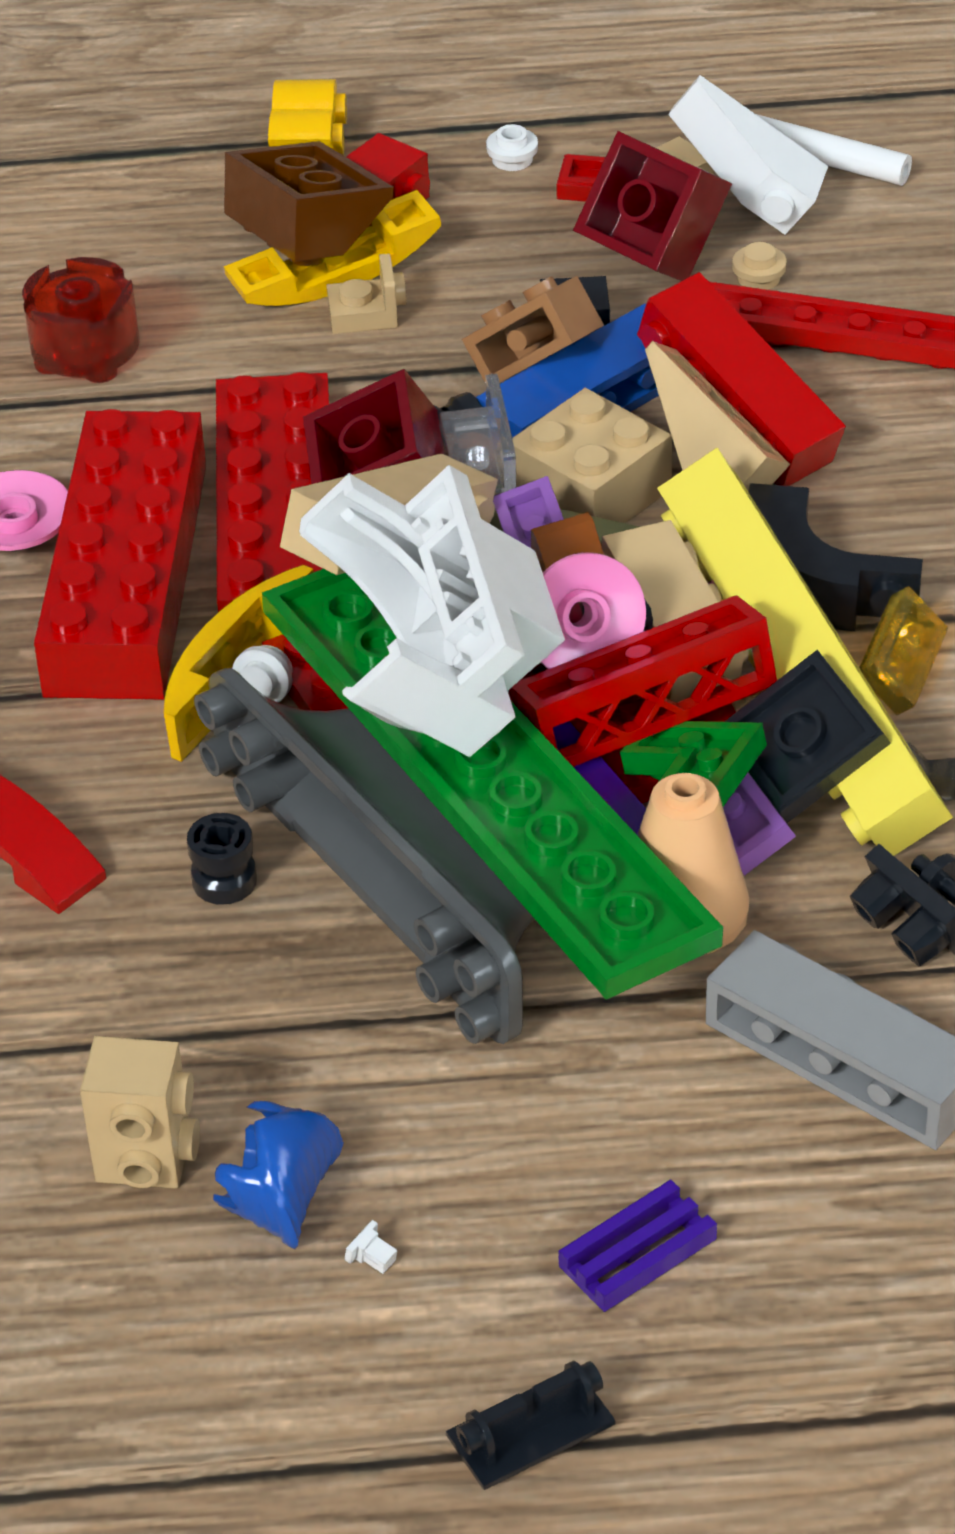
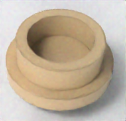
M754 242L741 248L734 254L732 260V269L737 275L740 285L766 290L772 289L779 284L787 267L785 254L765 242Z

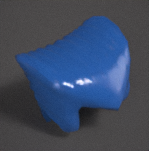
M254 1101L247 1108L261 1112L266 1118L255 1121L254 1124H250L245 1129V1150L242 1167L221 1163L216 1168L215 1180L228 1193L223 1196L214 1194L213 1200L222 1208L237 1214L245 1220L252 1221L257 1227L264 1228L272 1235L280 1237L284 1244L296 1249L301 1234V1226L304 1222L310 1200L313 1198L320 1180L324 1178L329 1166L339 1157L344 1142L338 1127L322 1113L302 1110L301 1108L285 1107L270 1101Z

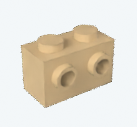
M94 1036L80 1088V1095L95 1182L125 1184L136 1188L164 1187L179 1189L185 1160H196L200 1141L199 1119L189 1118L194 1093L192 1072H183L179 1042Z

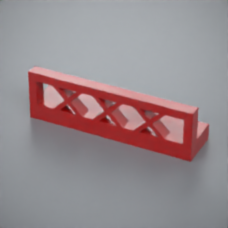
M735 595L520 680L510 689L515 706L556 749L557 745L553 727L575 718L588 722L575 744L558 750L575 767L767 689L777 681L766 617L738 595ZM752 648L756 671L733 680L723 676L735 654ZM692 671L702 676L689 698L679 702L666 698L679 676ZM635 694L645 699L634 720L622 725L609 721L622 699Z

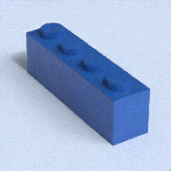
M646 303L476 397L486 417L489 430L488 441L490 443H501L502 459L507 462V441L584 388L595 392L629 412L659 396L645 352L646 348L642 340L637 336Z

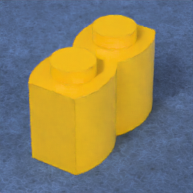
M336 79L275 80L268 128L269 147L321 141L343 155V124H347L346 93H337Z

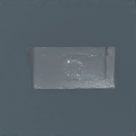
M498 374L485 375L486 407L440 412V425L446 456L498 479L495 496L516 488V455Z

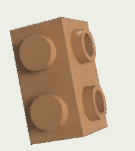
M553 276L525 290L523 294L527 303L515 309L510 299L481 315L486 326L466 336L462 341L488 389L604 326L578 276L560 285H557Z

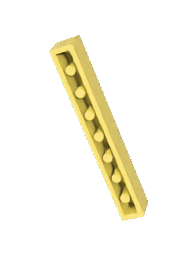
M715 448L659 486L657 489L669 507V510L661 514V517L664 521H672L683 542L689 540L697 555L699 569L707 583L712 580L714 581L722 600L738 595L766 617L777 680L818 650L891 742L890 745L828 792L834 800L843 795L850 808L840 814L859 844L863 846L872 840L876 846L878 844L882 845L895 856L952 819L953 816L743 482L720 450ZM749 648L748 660L755 668L752 648Z

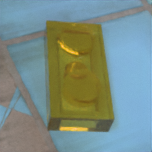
M909 586L891 595L859 666L875 694L896 715L915 707L948 630L947 625Z

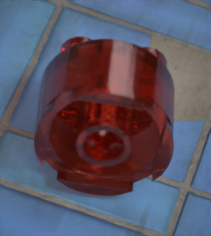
M93 257L66 259L67 268L50 273L49 265L37 270L28 278L22 290L29 346L35 369L43 374L86 377L87 380L93 383H103L114 379L118 373L117 368L124 365L134 356L140 343L134 288L131 279L128 281L124 277V270L116 263Z

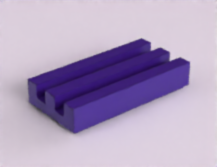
M670 1179L558 1251L559 1267L603 1312H606L717 1239V1223L709 1215L701 1218L698 1215V1205L690 1197L682 1200L680 1198V1187ZM681 1225L685 1228V1230L649 1252L650 1245ZM624 1262L632 1263L603 1283L598 1281L599 1278Z

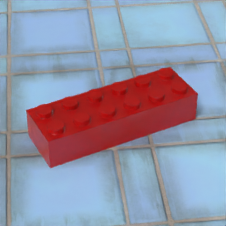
M116 409L86 411L34 640L43 698L165 699L206 472L201 412H178L175 410L159 412L120 411Z

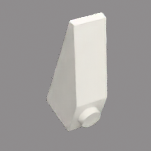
M699 75L672 107L669 116L717 175L733 183L730 191L739 202L786 235L815 203L828 165Z

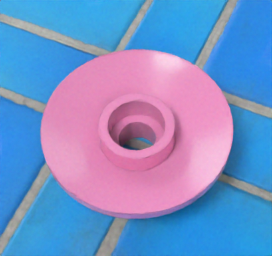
M14 470L0 472V551H14L34 547L48 541L59 533L68 490L61 482L49 475L34 471Z
M577 553L556 561L543 572L565 638L563 643L540 662L547 669L644 631L646 604L643 591L633 573L619 561L598 553ZM582 602L584 605L582 619L576 623H571L569 620L571 608L575 603Z

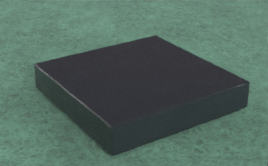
M818 650L724 721L763 724L767 746L748 772L787 823L891 744Z

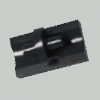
M878 844L864 856L871 874L850 895L856 912L873 928L877 929L900 909L908 914L910 917L891 934L895 944L902 953L918 967L936 956L945 947L955 955V855L946 853L938 856L933 861L924 854L918 855L911 864V869L914 871L912 872L882 845Z

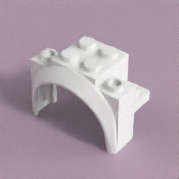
M450 465L440 472L406 505L401 504L348 473L301 518L300 536L327 556L355 581L377 607L396 636V639L387 646L389 654L353 687L346 686L342 690L343 696L390 725L425 733L471 757L515 718L508 690L565 641L535 550L482 520L467 475Z

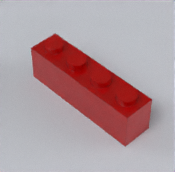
M700 272L648 298L637 333L644 347L647 348L654 341L676 349L790 464L774 482L776 485L790 486L833 462L846 425Z

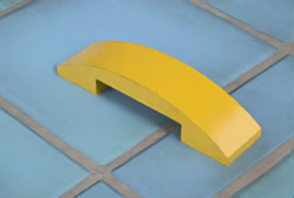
M415 190L390 200L372 221V226L366 228L343 256L323 258V262L315 266H300L292 263L290 259L283 261L274 248L271 247L223 267L225 275L247 304L281 306L311 302L327 297L326 284L344 283L351 279L371 280L379 276V254L390 253L392 267H394L415 252L442 226L441 219L419 191Z
M302 565L278 574L251 588L219 611L192 639L172 672L164 699V718L171 758L182 762L211 731L202 723L194 704L196 695L209 690L210 676L223 668H232L236 658L245 649L261 646L263 641L282 635L279 629L263 612L262 592L314 573L313 568Z

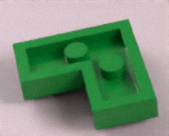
M686 721L624 746L620 751L625 775H650L659 781L667 776L679 773H691L705 777L716 786L722 806L724 807L765 749L767 743L762 723Z

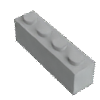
M753 930L707 977L706 1024L934 1150H937L955 1130V1035L914 1015L908 1008L900 1004H894L863 988L848 976L835 973L799 954L793 947L779 943L756 930Z

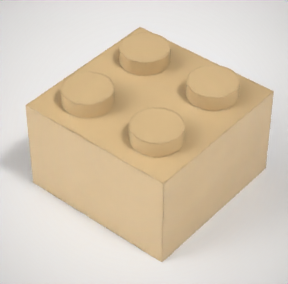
M584 388L507 441L508 491L548 476L560 509L582 514L588 512L591 516L627 523L661 498L662 495L657 488L672 478V435L595 392Z

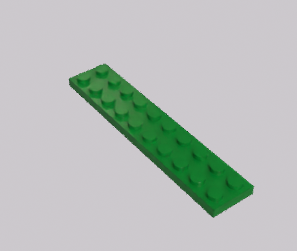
M321 569L262 592L264 614L606 1000L722 947L723 926L512 701L511 704L515 718L471 757H468L425 733L390 725L343 696L342 690L346 686L353 687L389 654L387 646L396 639L395 634L377 607L347 573L335 575L325 569Z

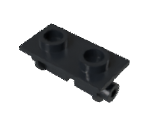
M573 1360L565 1364L563 1372L532 1386L531 1389L521 1394L518 1393L480 1413L475 1409L466 1413V1421L447 1430L446 1436L482 1489L486 1490L616 1423L612 1414L595 1393L603 1389V1380L597 1367L591 1361L580 1365Z

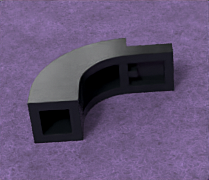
M750 483L749 494L834 629L855 632L857 616L918 620L923 559L857 554L832 547L819 539L808 525L809 488Z

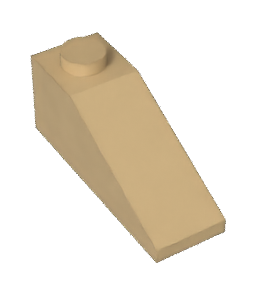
M654 341L649 344L645 352L682 471L715 448H718L739 476L748 492L750 483L772 485L790 464L676 349Z

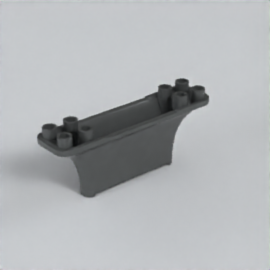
M223 668L214 672L209 679V690L196 695L194 698L199 718L209 730L214 732L213 737L199 743V753L207 770L215 777L231 770L237 776L233 779V788L243 808L248 812H253L266 806L289 831H295L424 963L416 968V978L422 992L433 1003H437L448 996L454 999L459 1005L455 1009L456 1022L462 1034L469 1042L477 1044L490 1036L497 1043L505 1044L520 1035L523 1027V976L515 950L524 931L534 920L532 915L348 708L319 711L302 710L282 705L264 696L233 668Z

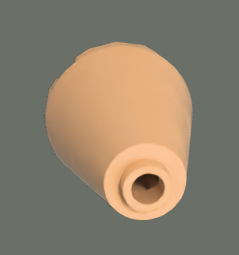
M679 773L667 776L654 786L637 835L723 926L722 947L732 943L746 926L749 910V893L719 792L711 781L700 775ZM722 947L717 948V949H715V950H713V951H711V952H709V953H707V954L713 953V952H715V951L721 949Z

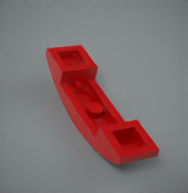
M0 775V858L12 866L14 882L17 886L57 914H60L106 880L105 869L82 842L49 810L24 790Z

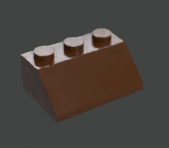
M321 141L225 152L224 213L242 225L244 230L252 232L267 242V246L277 249L290 258V261L296 265L315 266L321 264L323 258L343 256L393 198V186Z

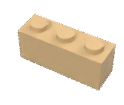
M671 520L602 536L601 547L604 555L626 566L639 582L644 598L652 611V628L722 601L718 588L713 583L708 584L701 573L697 555L692 544L688 541L683 542ZM748 649L734 655L723 676L731 680L741 676L743 663L748 661ZM693 671L679 676L666 698L674 702L689 698L702 676Z

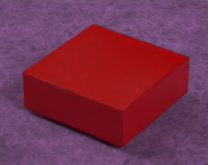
M564 155L556 184L557 199L586 202L605 157Z

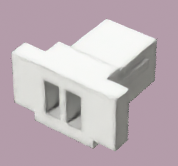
M371 1220L346 1248L345 1261L350 1264L354 1260L361 1264L366 1262L384 1274L395 1262L397 1249L378 1237V1223Z

